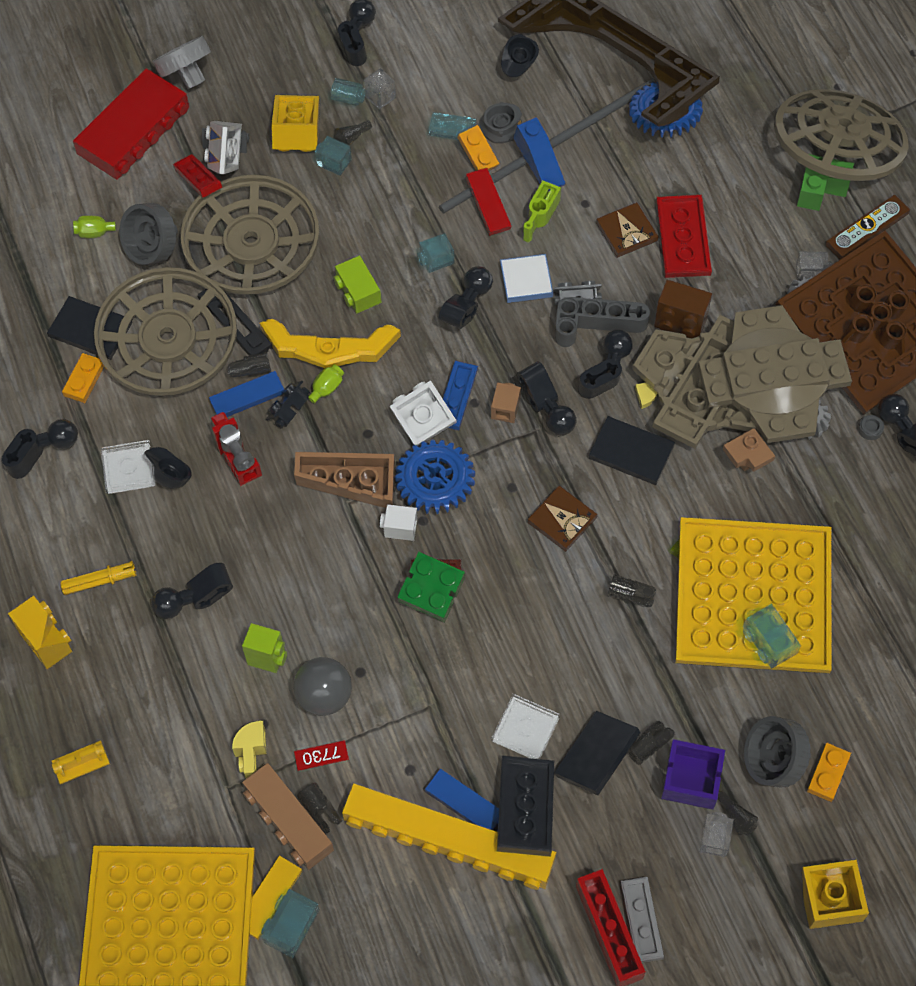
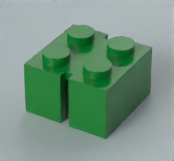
M418 551L409 571L410 578L406 577L397 597L398 601L445 623L454 604L453 597H457L464 582L465 572Z

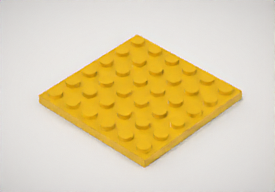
M681 517L675 663L830 673L832 671L831 527Z
M93 846L79 986H247L255 848Z

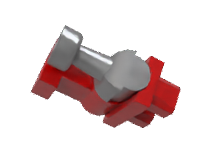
M224 412L211 418L214 425L212 431L217 449L221 455L224 454L225 460L239 485L242 486L262 476L261 468L256 458H253L250 452H245L240 431L234 417L228 420Z

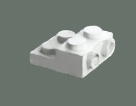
M431 381L417 384L413 388V392L407 396L404 394L398 396L392 401L393 404L390 406L391 411L403 430H405L412 443L420 446L422 441L430 440L457 423Z

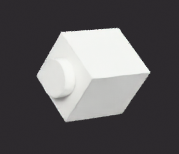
M387 505L386 513H382L380 519V528H384V536L386 538L414 541L418 519L417 508Z

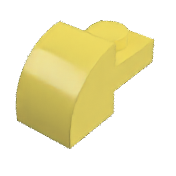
M263 721L251 722L243 726L233 740L232 749L235 757H239L240 773L244 772L246 779L257 771L256 755L266 754V732Z

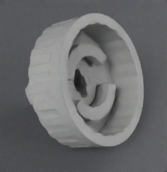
M202 35L153 60L152 63L160 77L167 76L178 70L187 89H190L205 81L196 61L209 54L211 50Z

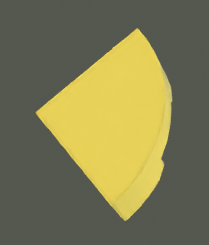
M646 382L635 385L641 409L650 406L658 393Z

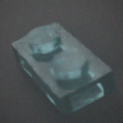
M433 112L429 126V135L458 140V134L476 126L477 119Z

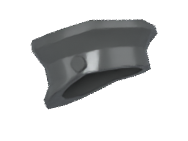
M504 102L488 107L480 120V129L483 135L493 143H506L514 140L516 127L522 124L520 119L522 116L521 110L514 104Z

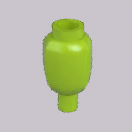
M80 216L78 220L73 221L74 234H79L84 239L98 238L103 236L106 231H116L115 222H106L100 216Z
M335 364L332 367L324 368L315 378L312 385L314 391L308 396V399L315 404L320 397H327L333 393L341 384L344 371Z

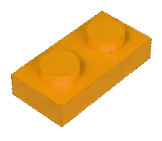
M478 125L458 134L457 138L476 171L488 168V171L499 166L500 163Z
M84 353L81 354L62 390L64 397L86 403L104 368L100 358Z
M826 743L807 792L832 802L851 753Z

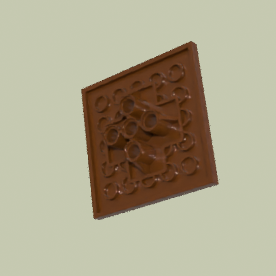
M886 231L880 233L776 302V306L782 305L802 334L812 339L818 338L819 343L841 340L852 379L851 386L842 387V389L863 415L878 406L881 399L885 396L896 394L916 380V267Z

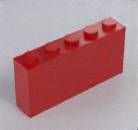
M146 68L73 140L77 155L118 180L129 171L130 167L138 159L143 157L151 145L157 143L160 136L166 130L171 129L174 122L188 111L187 93Z

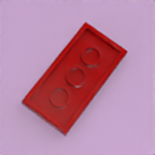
M702 195L657 197L656 206L665 278L711 276L712 268Z

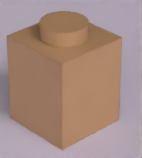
M497 382L491 405V419L515 423L521 399V387L512 383L503 384Z

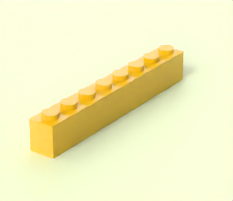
M354 783L342 812L344 821H347L346 824L356 829L365 827L370 829L376 836L386 838L388 835L397 838L396 841L402 845L411 846L414 844L422 847V850L432 855H437V852L444 854L452 862L461 864L464 861L473 864L472 867L478 871L488 872L490 870L498 873V876L502 879L523 881L526 887L534 890H539V888L546 889L556 859L555 851H552L551 857L497 852L498 832Z

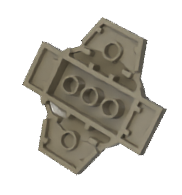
M782 305L735 312L732 344L723 353V357L698 362L708 408L733 404L738 409L742 407L748 410L752 422L766 443L815 436L819 399L824 396L827 389L851 386L852 383L841 340L819 343L818 338L812 339L802 334Z
M720 315L710 332L700 333L699 337L693 339L686 338L685 334L658 329L654 331L633 364V370L658 393L661 406L663 407L653 422V428L696 449L702 437L708 431L723 427L750 431L754 428L760 434L752 422L748 410L742 407L738 409L733 404L708 408L698 368V362L701 360L723 357V353L732 344L734 321Z

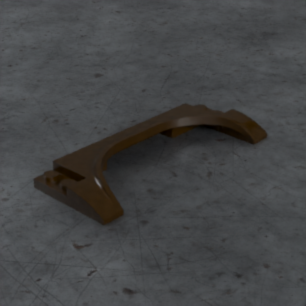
M523 0L498 18L499 23L517 33L575 31L589 34L605 41L638 62L653 76L659 91L658 100L643 110L641 116L657 126L671 124L688 114L689 106L719 84L720 76L599 0Z

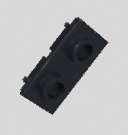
M302 380L295 384L291 382L283 390V398L280 402L277 400L268 409L270 414L265 420L268 421L274 418L276 420L275 425L280 429L288 426L297 414L290 407L293 406L296 410H300L310 394L307 388L300 387L303 383Z

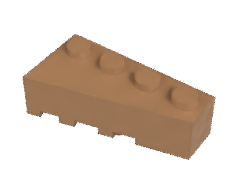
M295 452L294 477L296 485L387 508V505H394V454Z

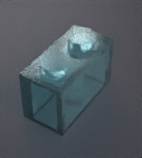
M772 604L749 616L744 622L743 633L746 639L755 644L758 648L757 653L763 663H768L771 669L798 653L801 647L800 643Z
M289 889L286 895L282 894L275 905L277 911L272 920L270 918L267 919L261 933L264 934L262 939L266 945L294 958L320 909L318 903Z

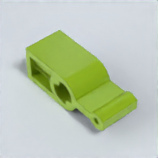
M542 180L529 204V221L524 223L523 241L529 243L532 240L536 227H544L549 222L560 202L561 187Z

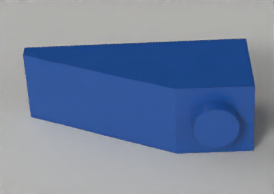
M536 117L517 125L513 139L539 184L543 180L558 187L564 186L565 181L554 151L538 118Z

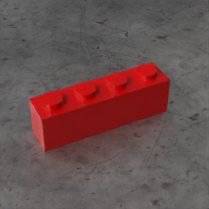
M603 869L577 878L576 889L616 986H627L642 980L646 971Z

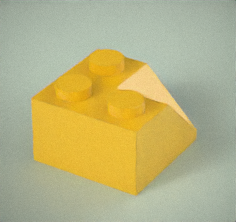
M32 596L9 612L8 615L28 646L45 668L49 669L72 652L68 644L72 640L64 629L59 631L55 627L57 621L51 614L52 611L43 600L39 603L35 596Z
M857 860L802 868L803 899L809 929L857 923L865 920L869 911Z

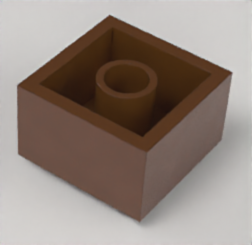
M667 279L658 301L654 327L663 331L685 334L686 338L690 339L699 337L708 318L712 293Z

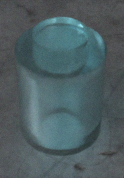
M339 78L334 80L331 89V100L358 106L360 102L363 103L366 90L363 89L362 84Z

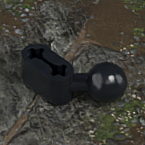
M369 0L353 1L349 8L351 20L344 21L338 26L341 46L348 62L352 66H361L367 60L364 41L359 30L362 26L370 24L375 18L376 9ZM350 37H351V39H352V41H353V45H354L355 50H354L353 47H352V43H351Z
M481 266L470 268L464 277L466 289L463 295L455 294L445 301L439 313V320L459 329H462L471 322L478 309V303L475 302L477 296L486 294L492 287L493 276L490 271Z
M613 330L605 336L603 348L607 354V359L585 370L580 376L578 392L583 398H594L618 384L622 373L621 359L628 356L633 349L632 338L627 332Z
M537 361L517 372L518 381L532 409L535 412L541 410L546 412V424L549 430L555 435L562 436L573 431L577 423V417L571 408L556 403L559 400L557 392L542 363Z
M895 393L887 395L879 403V415L886 423L897 425L901 431L897 433L898 443L903 450L916 457V423L913 424L908 417V401L902 395Z
M66 419L52 422L47 432L37 435L32 429H23L7 447L1 461L11 477L15 479L23 478L30 472L42 455L43 447L52 445L60 450L68 449L77 441L78 430L71 421Z
M214 563L209 565L187 583L188 589L178 592L171 587L157 590L152 596L151 608L158 617L172 619L180 613L185 605L193 603L196 609H204L213 605L233 589L225 564Z

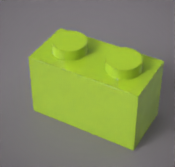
M360 255L335 266L336 276L333 277L338 289L344 291L345 294L343 296L348 307L352 306L356 314L382 303L381 291Z
M253 623L250 624L242 645L247 665L277 674L279 666L284 665L287 657V651L284 648L285 642L282 640L280 631Z

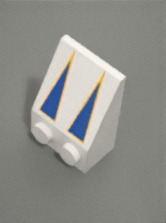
M221 121L210 122V126H207L206 129L209 149L206 148L204 157L205 162H208L207 168L219 174H226L239 169L242 124Z

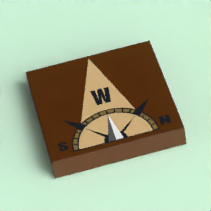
M637 202L596 219L597 226L617 258L658 241L657 233Z
M558 486L528 518V524L566 552L596 520L597 513L561 486Z

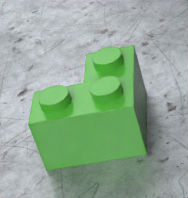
M811 155L816 159L823 160L821 156ZM833 159L831 163L832 165L845 168H853L854 163ZM805 167L797 207L819 211L824 193L846 197L850 180L829 177Z

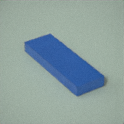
M459 361L454 362L443 397L444 402L457 423L449 427L450 429L460 430L478 371V366Z
M273 371L209 397V400L216 415L224 412L228 417L283 395L284 388L276 371Z
M439 769L425 788L427 794L469 823L493 831L498 826L499 808L442 769Z

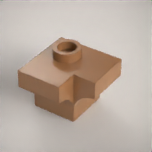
M754 428L723 446V451L735 467L741 466L744 471L751 468L754 472L775 459L773 452Z

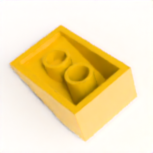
M275 95L272 117V149H278L279 151L301 150L303 152L317 150L319 96Z

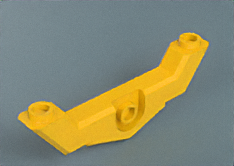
M268 319L265 322L259 323L261 331L272 343L273 349L280 358H296L322 368L332 367L333 364L341 366L359 361L377 362L401 337L400 329L393 325H384L377 328L368 338H320L311 335H290L285 326L274 319Z

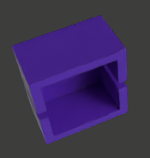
M673 739L661 799L714 810L718 799L725 750Z

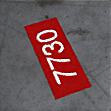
M345 740L294 751L298 771L349 760Z

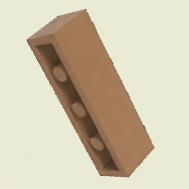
M268 763L242 782L245 789L243 795L251 806L256 803L261 810L258 813L267 826L272 824L277 830L274 833L276 838L283 846L286 844L290 846L293 850L290 855L299 866L304 864L310 870L334 851L332 842Z

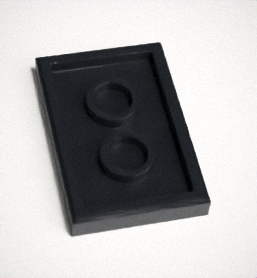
M68 296L47 332L48 337L98 355L95 346L94 329L101 307ZM111 311L106 320L104 331L118 333L124 316ZM131 320V322H130V324H129V326H128V328H127L126 333L128 332L130 326L132 325V320ZM103 341L107 359L111 360L118 349V342Z
M607 416L589 454V459L657 485L675 446V442Z
M596 711L554 773L557 778L595 795H599L641 732L638 727Z

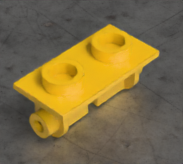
M101 740L52 760V768L57 775L60 785L110 764Z

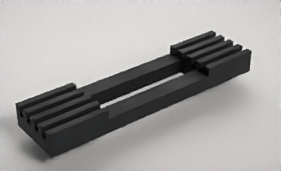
M207 289L198 294L199 300L206 293ZM226 293L232 303L236 317L251 332L244 337L237 329L236 340L249 357L255 361L256 358H260V355L263 356L264 352L267 353L269 349H273L272 343ZM215 296L206 307L224 327L230 326L229 319L220 310L223 308V305Z

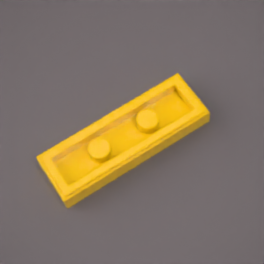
M280 855L252 897L250 936L259 940L302 873L300 867Z

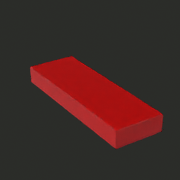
M193 154L173 164L175 171L202 198L223 188L220 180Z
M488 168L467 173L465 178L489 236L510 230L512 225Z

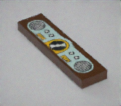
M893 195L827 240L825 246L841 260L907 216L910 209L896 195Z

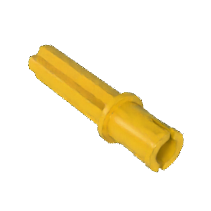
M130 561L114 567L108 565L106 569L61 581V590L64 595L108 583L114 585L115 581L133 576L136 577L134 563Z

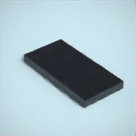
M502 756L497 852L551 857L554 760Z

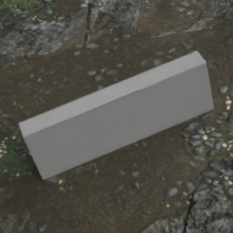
M648 877L621 881L620 885L630 935L641 962L662 960L664 955Z

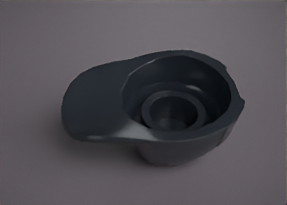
M522 34L510 37L505 45L501 59V68L505 75L508 77H519L526 72L539 54V47L536 41Z
M154 447L144 452L153 464V478L158 484L168 489H178L184 486L191 478L192 472L190 467L167 449Z

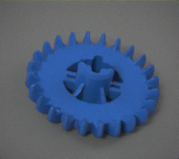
M654 82L650 83V87L645 85L642 87V90L636 91V95L632 96L629 103V115L632 117L633 123L637 121V128L639 129L643 125L644 133L649 128H652V136L655 135L657 130H660L661 138H663L665 131H668L670 138H672L673 130H676L678 135L681 136L682 127L688 133L690 124L695 128L696 122H700L703 113L702 101L699 98L689 106L688 114L671 124L657 126L641 116V112L653 104L655 100H658L659 91L657 84Z
M432 439L429 445L422 441L420 448L417 445H413V452L405 451L406 458H400V465L395 468L396 473H398L395 476V481L399 482L396 488L398 491L404 489L401 492V498L405 499L409 496L407 500L408 506L416 501L417 511L420 510L422 505H425L427 514L431 507H434L436 514H439L440 506H443L448 513L450 503L457 509V499L466 502L464 493L468 495L472 493L468 485H475L473 479L475 471L472 470L473 462L468 461L469 455L462 454L461 447L453 449L454 443H449L446 446L444 440L436 444L435 440ZM440 461L447 464L450 468L445 469L444 466L440 464ZM418 470H421L424 476L417 478ZM453 473V478L450 481L447 476Z

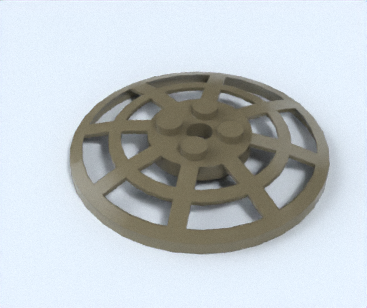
M828 89L800 92L782 103L774 120L776 138L792 158L815 172L837 179L867 181L885 177L895 172L902 165L909 148L905 129L889 111L869 99L849 92ZM815 97L803 104L802 107L789 106L799 100ZM832 101H843L850 104L847 107L835 105ZM819 102L826 106L822 111L809 109L812 105ZM860 106L874 116H866L857 109ZM784 113L798 114L797 124L800 129L799 131L787 134L783 124ZM805 115L817 117L816 125L807 127ZM871 123H881L884 135L872 130ZM888 124L893 125L899 133L903 143L902 147L890 140L891 131ZM819 132L830 144L821 141L814 134ZM869 136L880 141L877 146L870 149L865 144ZM806 137L813 145L826 151L823 160L816 159L804 152L794 141ZM887 146L898 153L897 157L891 162L876 167L872 156L882 152ZM838 147H857L858 151L840 149ZM835 155L848 158H863L867 168H845L832 165L831 163Z
M244 175L221 181L223 188L204 198L199 195L188 208L181 227V245L184 257L193 271L206 277L219 271L230 278L243 280L242 287H232L212 280L223 291L229 293L260 294L288 284L307 268L318 247L319 223L315 209L300 190L277 178L262 175ZM250 186V199L236 201L225 207H222L215 199L218 195L229 190ZM259 187L279 190L293 199L283 208L274 202L259 199ZM208 204L216 214L208 222L204 234L190 232L195 217ZM299 205L304 208L310 219L312 233L299 235L297 224L291 216V213ZM249 207V214L236 219L229 214L237 209ZM259 207H263L278 214L270 220L262 215H258ZM222 219L227 225L223 237L212 236L214 227ZM284 220L290 226L292 236H278L277 227ZM251 236L257 238V240L253 243H248L245 241L248 237ZM189 241L203 243L205 255L211 265L201 270L196 266L190 253ZM312 242L308 256L296 270L287 266L294 258L299 244ZM210 244L224 246L227 255L217 261L212 254ZM291 245L290 251L283 261L274 256L278 246ZM233 261L245 265L244 274L232 272L226 269L225 266ZM267 261L274 267L266 272L254 274V265ZM278 272L286 276L272 284L252 287L253 280L268 278Z
M167 267L139 273L116 287L101 306L94 329L95 346L98 356L109 374L119 383L134 391L161 396L180 394L193 390L213 378L225 366L231 356L237 336L236 315L232 303L226 293L215 282L195 271ZM163 279V293L148 296L138 303L127 294L142 284ZM173 279L194 282L206 288L207 291L200 300L187 294L173 292ZM215 296L224 306L230 326L216 329L214 318L206 307ZM120 300L129 311L122 319L118 333L104 331V326L108 315ZM173 300L188 303L193 308L185 314L173 309ZM163 301L162 310L153 312L150 315L143 310V308L152 303ZM202 313L207 320L209 330L196 332L193 320ZM136 315L142 321L139 333L126 334L131 320ZM166 332H171L174 334L173 337L168 340H164L161 338V336ZM230 336L226 353L215 367L208 364L206 361L214 350L216 338ZM209 340L207 348L201 357L192 352L196 341ZM103 341L118 342L120 353L128 365L116 372L107 359ZM126 343H140L144 353L133 360L127 351ZM185 358L193 364L184 370L172 373V362ZM152 359L162 363V373L148 371L142 368V366ZM197 369L206 373L205 376L190 384L171 388V379L187 376ZM136 371L147 378L161 380V388L150 389L138 386L124 378Z

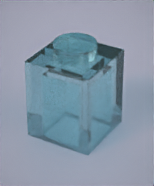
M329 136L322 143H319L315 150L317 165L340 176L352 160L351 147Z
M445 233L419 242L420 252L417 253L420 264L422 266L425 265L429 273L454 264V249Z

